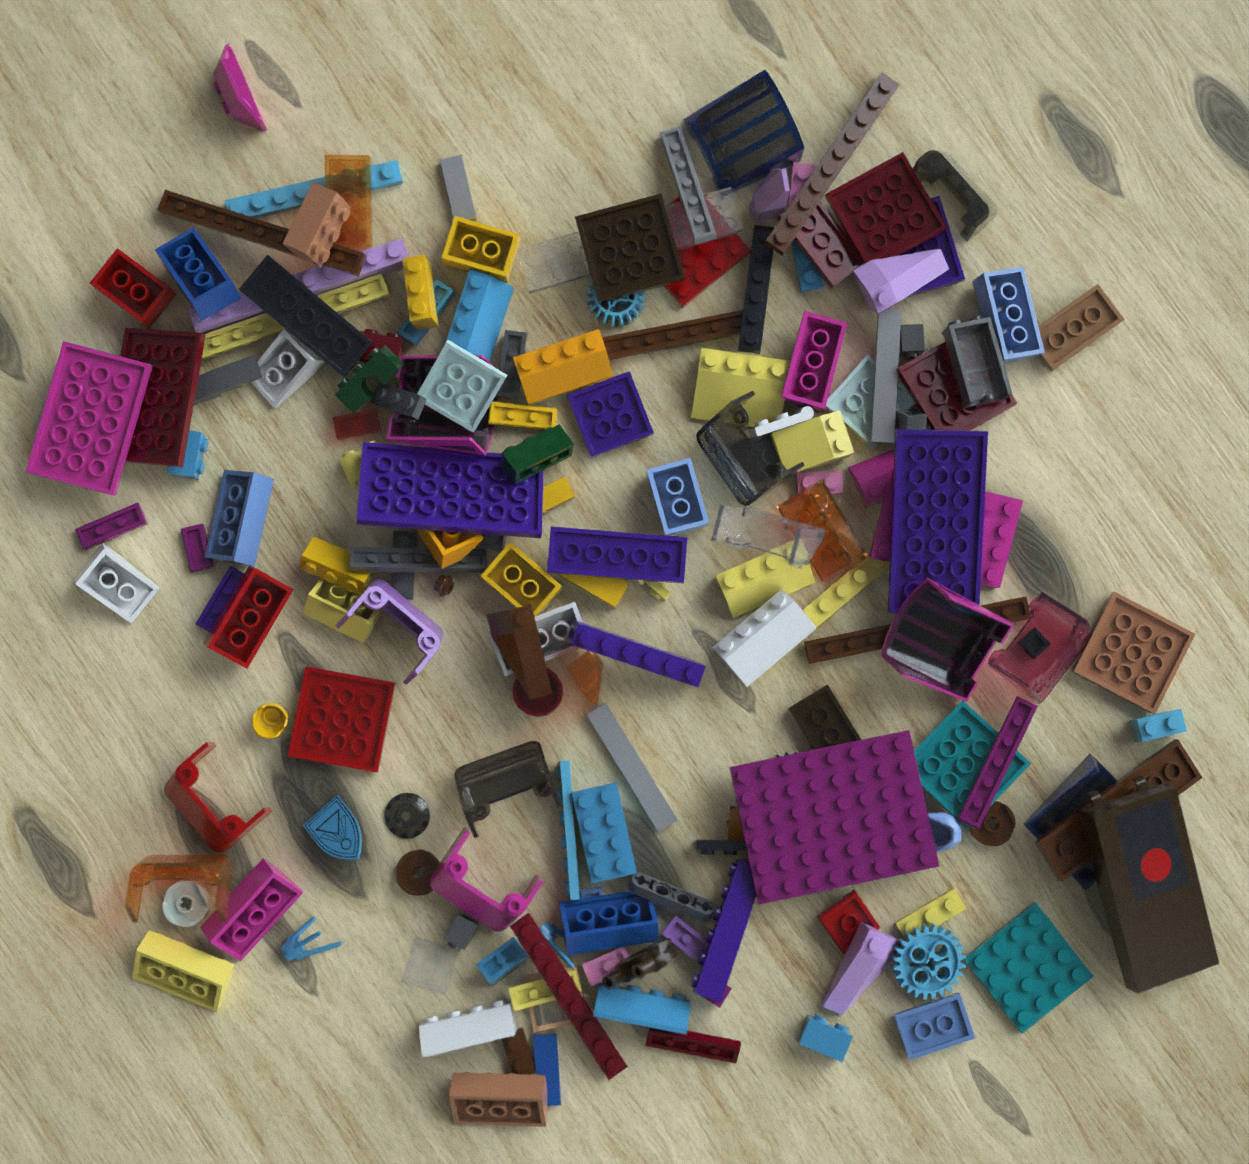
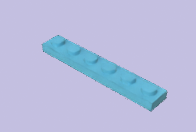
M570 760L560 761V766H556L557 780L562 781V789H558L559 803L563 802L564 812H560V825H565L566 834L561 835L562 849L567 848V858H563L564 872L569 874V881H565V893L570 895V900H579L580 888Z

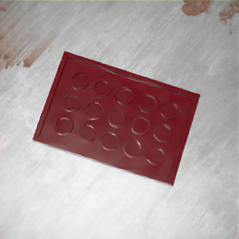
M125 328L120 356L153 366L125 462L183 468L205 334L199 332Z

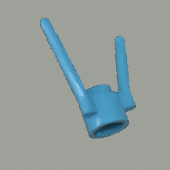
M312 917L293 935L286 938L287 942L281 945V950L288 961L295 958L299 961L304 957L342 945V942L332 943L303 952L305 944L322 934L321 931H318L304 940L297 938L316 920L315 917Z
M547 922L544 923L539 929L555 952L573 969L574 964L554 943V940L557 938L555 933L564 938L563 932L554 924L550 926Z

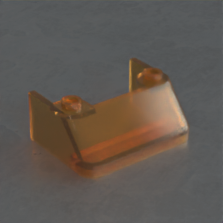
M223 854L149 855L144 857L132 868L129 876L125 908L132 922H138L143 886L150 884L152 880L201 879L208 886H217L215 907L221 921L226 922L233 872L232 862L228 856Z

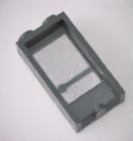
M976 316L969 319L968 322L961 323V320H956L948 323V327L942 332V336L944 335L962 398L963 409L1007 399L1012 394L991 317L982 319V316Z

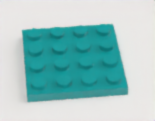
M963 700L914 750L922 788L956 819H958L998 735V732ZM1018 750L991 805L1031 764ZM959 821L960 824L964 826L967 830L971 827Z
M1036 902L1025 908L963 959L1020 1033H1024L1094 977Z

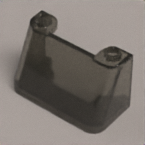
M930 150L917 159L913 170L920 182L926 181L932 186L940 179L967 209L966 214L961 218L964 222V228L960 233L966 242L992 222L997 214L995 203L951 154L941 150Z

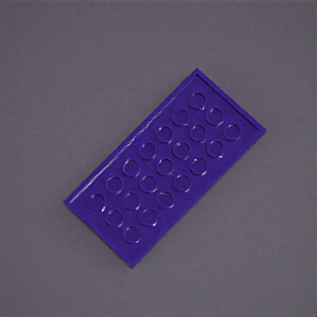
M895 429L887 612L897 613L912 591L927 578L980 605L988 431ZM931 586L919 595L953 614H979V612L948 599ZM916 601L912 603L906 612L940 614Z
M363 442L356 524L541 539L543 471L514 484L501 466L502 453L487 452L485 456L430 447Z

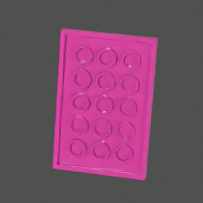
M63 341L25 472L116 496L153 366Z
M893 469L890 472L869 553L870 558L890 562ZM985 491L981 584L997 588L1001 586L1023 503L1021 499Z

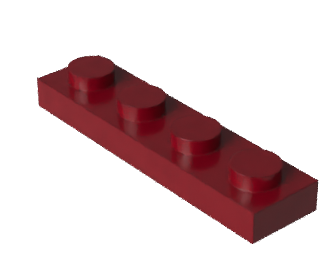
M649 1027L645 1046L736 1064L741 1041L692 1031L681 1034Z

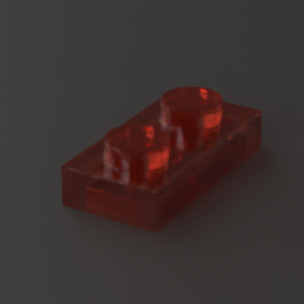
M377 408L332 417L337 440L382 432Z

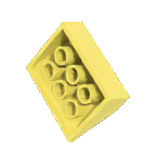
M701 348L691 419L755 428L754 423L765 419L768 420V423L776 421L775 416L783 413L785 399L781 398L790 361Z

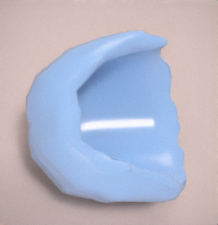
M928 813L936 852L945 851L956 846L962 838L960 822L948 813Z

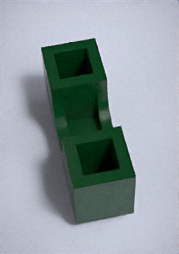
M386 345L381 349L376 347L367 356L370 360L365 365L361 362L352 370L355 375L350 380L345 377L337 385L340 390L334 395L353 414L373 396V393L366 385L367 376H375L385 384L405 365Z

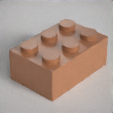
M313 182L283 244L298 258L321 268L330 256V249L333 243L339 238L343 223L349 218L351 207L336 191Z

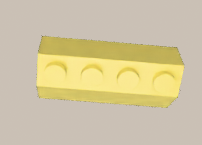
M799 539L715 576V581L732 619L761 607L781 589L789 595L815 583L809 560Z
M149 930L136 950L132 978L217 1012L232 978L234 964L229 963L225 959L212 956L203 950L187 946L183 942L165 937L161 933Z

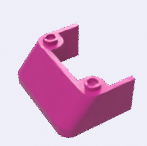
M464 826L431 875V888L492 930L497 932L504 931L525 911L543 884V881L536 874L522 896L518 893L508 894L499 904L462 880L467 873L468 863L463 856L458 854V851L470 835L468 828Z

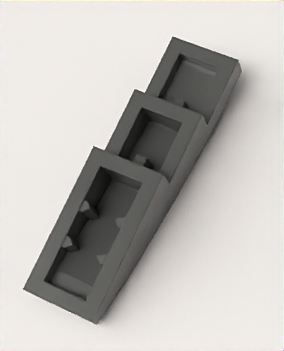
M255 355L199 375L194 405L220 397L222 393L242 387V384L263 378Z

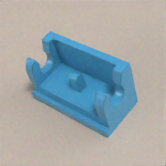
M512 937L476 965L488 983L495 985L530 959V957L521 946L519 940Z

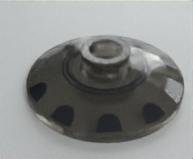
M399 794L393 797L386 806L384 814L385 823L390 832L397 837L405 839L417 837L425 831L429 824L430 810L428 804L417 794ZM405 811L410 813L409 820H404L402 817Z

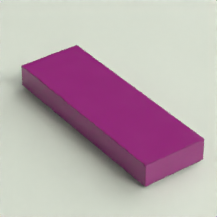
M137 502L75 530L83 550H88L147 525L148 522L140 503Z

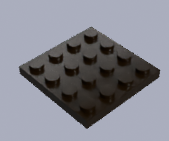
M662 193L575 216L598 304L685 281L684 271Z

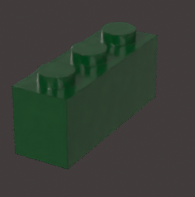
M560 424L548 427L534 437H527L516 446L507 447L502 452L501 466L513 483L517 484L571 457L574 443Z

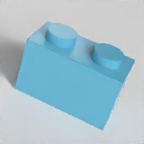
M1182 709L1170 710L1130 720L1135 742H1144L1187 732Z

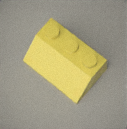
M321 578L308 594L303 614L364 643L373 631L382 610H372L361 603L338 629L336 624L361 595L350 592L346 588L329 583Z

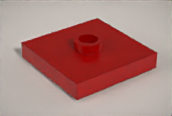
M854 889L816 916L843 955L846 954L860 922L876 929L880 928Z

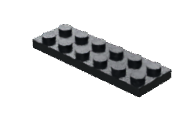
M269 255L263 259L239 288L243 294L344 378L374 344Z

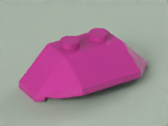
M227 44L213 72L216 79L213 85L217 94H222L225 100L221 102L226 114H231L235 121L265 131L267 128L230 44Z

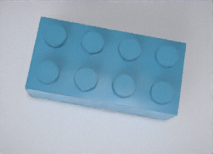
M617 782L572 792L591 883L636 874L637 871Z

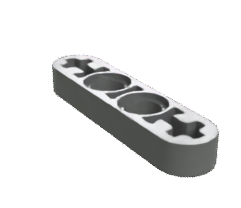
M644 873L633 874L628 883V888L633 894L698 921H710L715 911V906L711 901ZM656 890H660L664 892L666 895H660L656 892ZM677 899H682L686 901L687 904H682Z

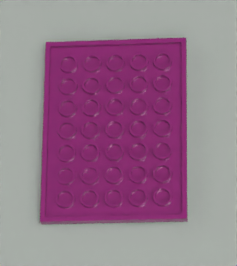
M909 730L729 767L758 905L940 867Z

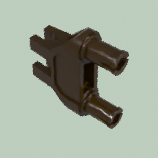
M668 938L657 944L649 945L617 963L615 970L603 977L604 986L607 989H613L621 982L627 983L635 978L641 979L648 973H656L666 967L678 955L676 950L664 954L667 945L672 943L671 939Z

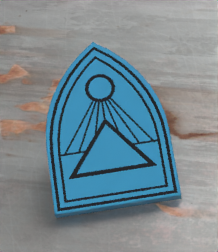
M337 795L303 826L317 845L327 854L343 860H359L362 847L360 826L353 813Z

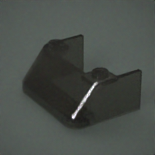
M754 391L727 404L696 435L697 443L737 501L744 506L754 503L805 466L803 462L788 470L780 462H773L767 466L743 431L749 422L748 414L743 405L755 395Z
M529 741L459 767L454 774L462 810L474 838L479 837L475 822L484 820L490 814V804L530 789L538 797H547L552 794L557 808L562 807L546 757L538 741Z

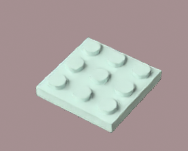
M448 340L417 394L427 398L425 405L474 433L506 379L507 374Z
M867 355L828 398L825 408L831 413L840 410L844 424L874 449L878 445V443H871L875 360ZM898 381L896 411L909 410L915 402L906 387Z

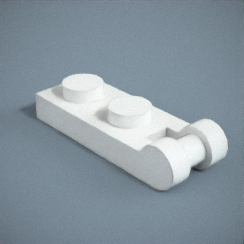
M805 406L797 409L795 415L789 416L788 412L775 416L776 421L768 423L767 419L754 423L755 428L749 429L751 438L809 420L813 417L814 411L811 407Z

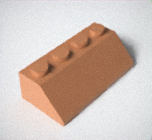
M489 1072L453 1073L449 1100L455 1124L547 1126V1083L545 1075L493 1074Z

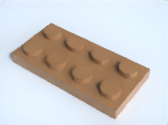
M1099 284L1038 326L1045 352L1039 356L1051 372L1125 320Z

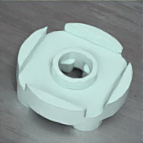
M179 881L170 886L165 893L162 905L163 912L166 918L173 924L183 927L194 926L200 923L210 911L209 894L205 887L197 881ZM184 897L192 901L189 910L187 907H181Z

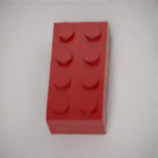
M249 564L203 644L207 648L247 669L294 589Z

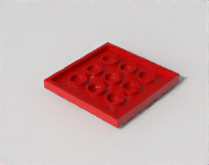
M705 196L704 199L717 239L696 245L680 197L666 206L685 281L664 287L682 308L751 253L749 247Z
M306 666L288 756L379 773L396 683Z

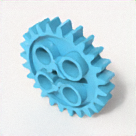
M931 923L929 929L925 924H922L920 931L913 926V934L905 931L907 938L905 940L898 939L902 945L900 947H893L898 954L891 955V958L897 962L891 965L894 970H897L893 974L896 979H899L897 983L904 987L907 993L912 991V995L916 998L920 994L924 1000H926L928 994L932 999H935L937 992L943 997L944 989L951 992L950 984H959L955 979L956 976L963 977L959 968L966 967L964 963L960 962V960L966 958L963 953H960L964 949L961 944H957L960 940L953 936L950 930L945 932V928L941 925L937 929L933 923ZM942 944L941 950L935 953V947ZM916 948H920L919 954L912 956L913 951ZM940 967H945L944 972L940 975H937L938 969ZM922 970L921 977L915 979V974Z

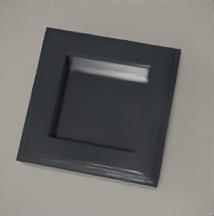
M1036 627L1017 642L1032 659H1035L1051 645Z

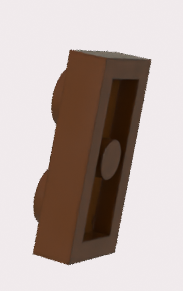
M517 1028L514 1036L502 1038L511 1072L521 1075L535 1074V1065L524 1028Z

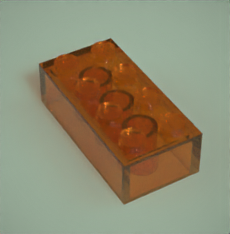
M325 155V187L336 191L351 207L349 218L343 223L339 238L334 244L347 248H373L372 157L370 155Z

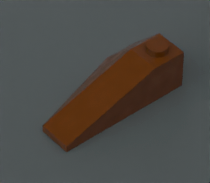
M532 604L487 614L491 636L529 699L551 695L552 689Z

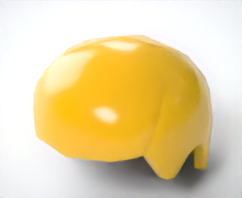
M275 702L263 703L256 709L252 717L253 730L264 739L278 737L288 723L287 711L282 705Z

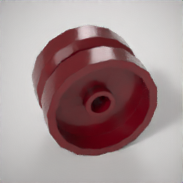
M547 668L552 689L551 695L529 699L518 679L516 678L512 689L513 699L518 708L527 715L535 717L548 716L556 711L562 702L564 695L563 684L557 674Z

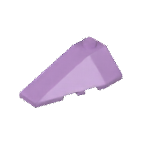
M771 169L753 194L752 202H749L751 216H755L756 222L777 219L784 212L790 192L786 169Z
M933 249L913 254L873 259L853 269L852 272L870 311L879 313L947 271L949 267L941 249Z
M860 922L822 1006L843 1015L892 962L891 955L896 953L893 947H899L900 945L898 938Z

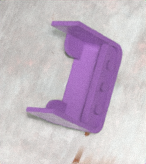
M375 580L336 624V627L339 629L361 603L372 610L381 609L417 639V647L424 654L403 681L407 685L420 673L438 650L444 634L434 621L386 581Z

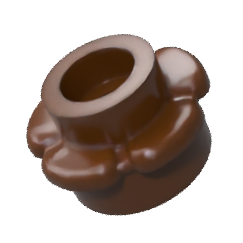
M441 575L434 584V591L438 592L439 596L449 595L454 588L451 576Z

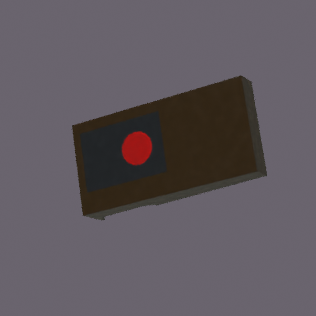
M1140 775L1132 778L1137 787L1136 792L1103 803L1099 792L1093 791L1087 793L1091 799V807L1076 809V812L1084 820L1095 857L1097 872L1094 875L1126 988L1136 993L1144 992L1219 964L1177 787L1167 784L1147 787L1146 780Z

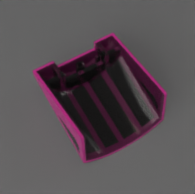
M475 355L492 366L485 356ZM400 356V360L405 365L397 372V377L400 379L399 389L417 394L438 356ZM495 396L493 402H498V397ZM424 405L418 420L395 412L394 418H390L387 440L396 443L486 456L495 425H488L489 408L473 433Z
M927 578L912 591L896 613L885 637L881 657L900 675L967 702L978 685L974 677L995 643L1003 644L1014 624Z

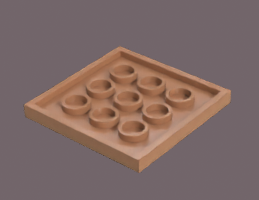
M1114 591L1111 593L1072 672L1153 715L1156 714L1195 633Z

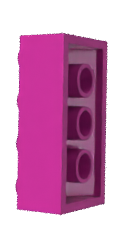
M808 311L803 312L781 398L799 408L809 406L817 413H821L825 409L847 327L846 322Z
M894 449L848 467L865 509L883 502L891 469H894Z
M263 858L200 928L210 943L237 960L242 961L302 895L303 891L280 869Z

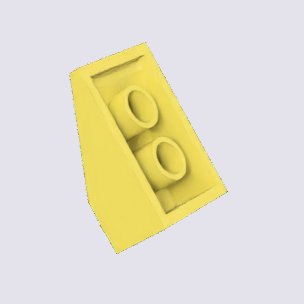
M840 410L812 418L770 434L784 476L843 460L854 453Z

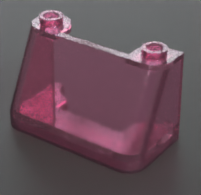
M1043 592L1038 597L1033 598L1029 605L1031 619L1026 622L1007 649L995 650L990 655L988 662L991 669L1038 704L1047 698L1092 635L1087 619ZM1036 627L1051 645L1035 659H1032L1017 642Z

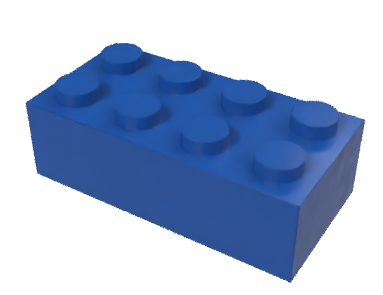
M195 228L155 249L163 266L201 321L241 299L233 281Z

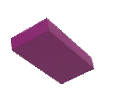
M204 524L182 528L181 533L190 572L194 573L214 568L212 559L205 558L208 539Z

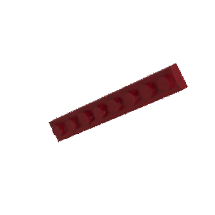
M526 914L510 925L513 933L607 1079L610 1080L626 1069L628 1066L598 1019L594 1017L593 1011L531 914Z

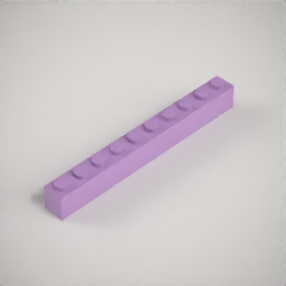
M400 238L362 251L367 257L359 277L324 265L321 268L317 266L293 274V276L314 294L319 295L380 273L386 275L404 269L402 258L409 256L403 239ZM239 292L241 299L203 321L200 320L193 308L188 309L195 331L203 334L266 312L242 292Z

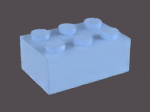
M691 458L647 470L646 475L664 536H675L709 525Z

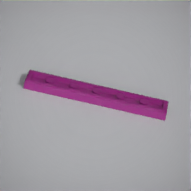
M1016 696L959 814L958 821L979 830L1034 716L1037 705Z

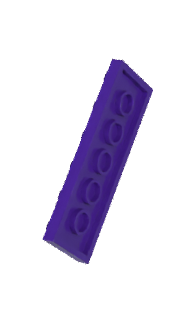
M551 526L547 573L684 584L687 537Z

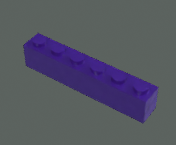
M574 619L566 639L570 645L695 687H699L706 667L698 661Z
M741 859L736 860V863L732 862L730 865L728 876H731L729 884L723 886L720 895L723 898L721 907L717 906L713 920H716L714 928L709 929L705 940L709 944L706 952L702 951L698 964L701 967L699 973L694 974L690 987H693L692 993L717 1002L722 1001L756 899L749 862Z

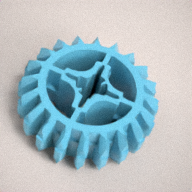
M593 282L588 283V287L592 289L586 291V296L591 297L586 300L587 305H592L589 311L590 313L596 312L594 316L596 320L603 317L602 324L604 325L608 320H611V327H614L615 321H619V325L622 327L624 319L630 324L632 323L631 315L634 318H638L639 314L636 310L643 311L644 306L640 303L646 302V297L641 296L646 291L634 294V300L626 296L614 300L613 303L612 300L608 301L607 308L604 309L598 304ZM618 306H629V308L622 312H614Z

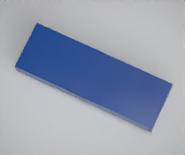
M557 1033L534 1035L536 1074L545 1075L547 1106L561 1105Z

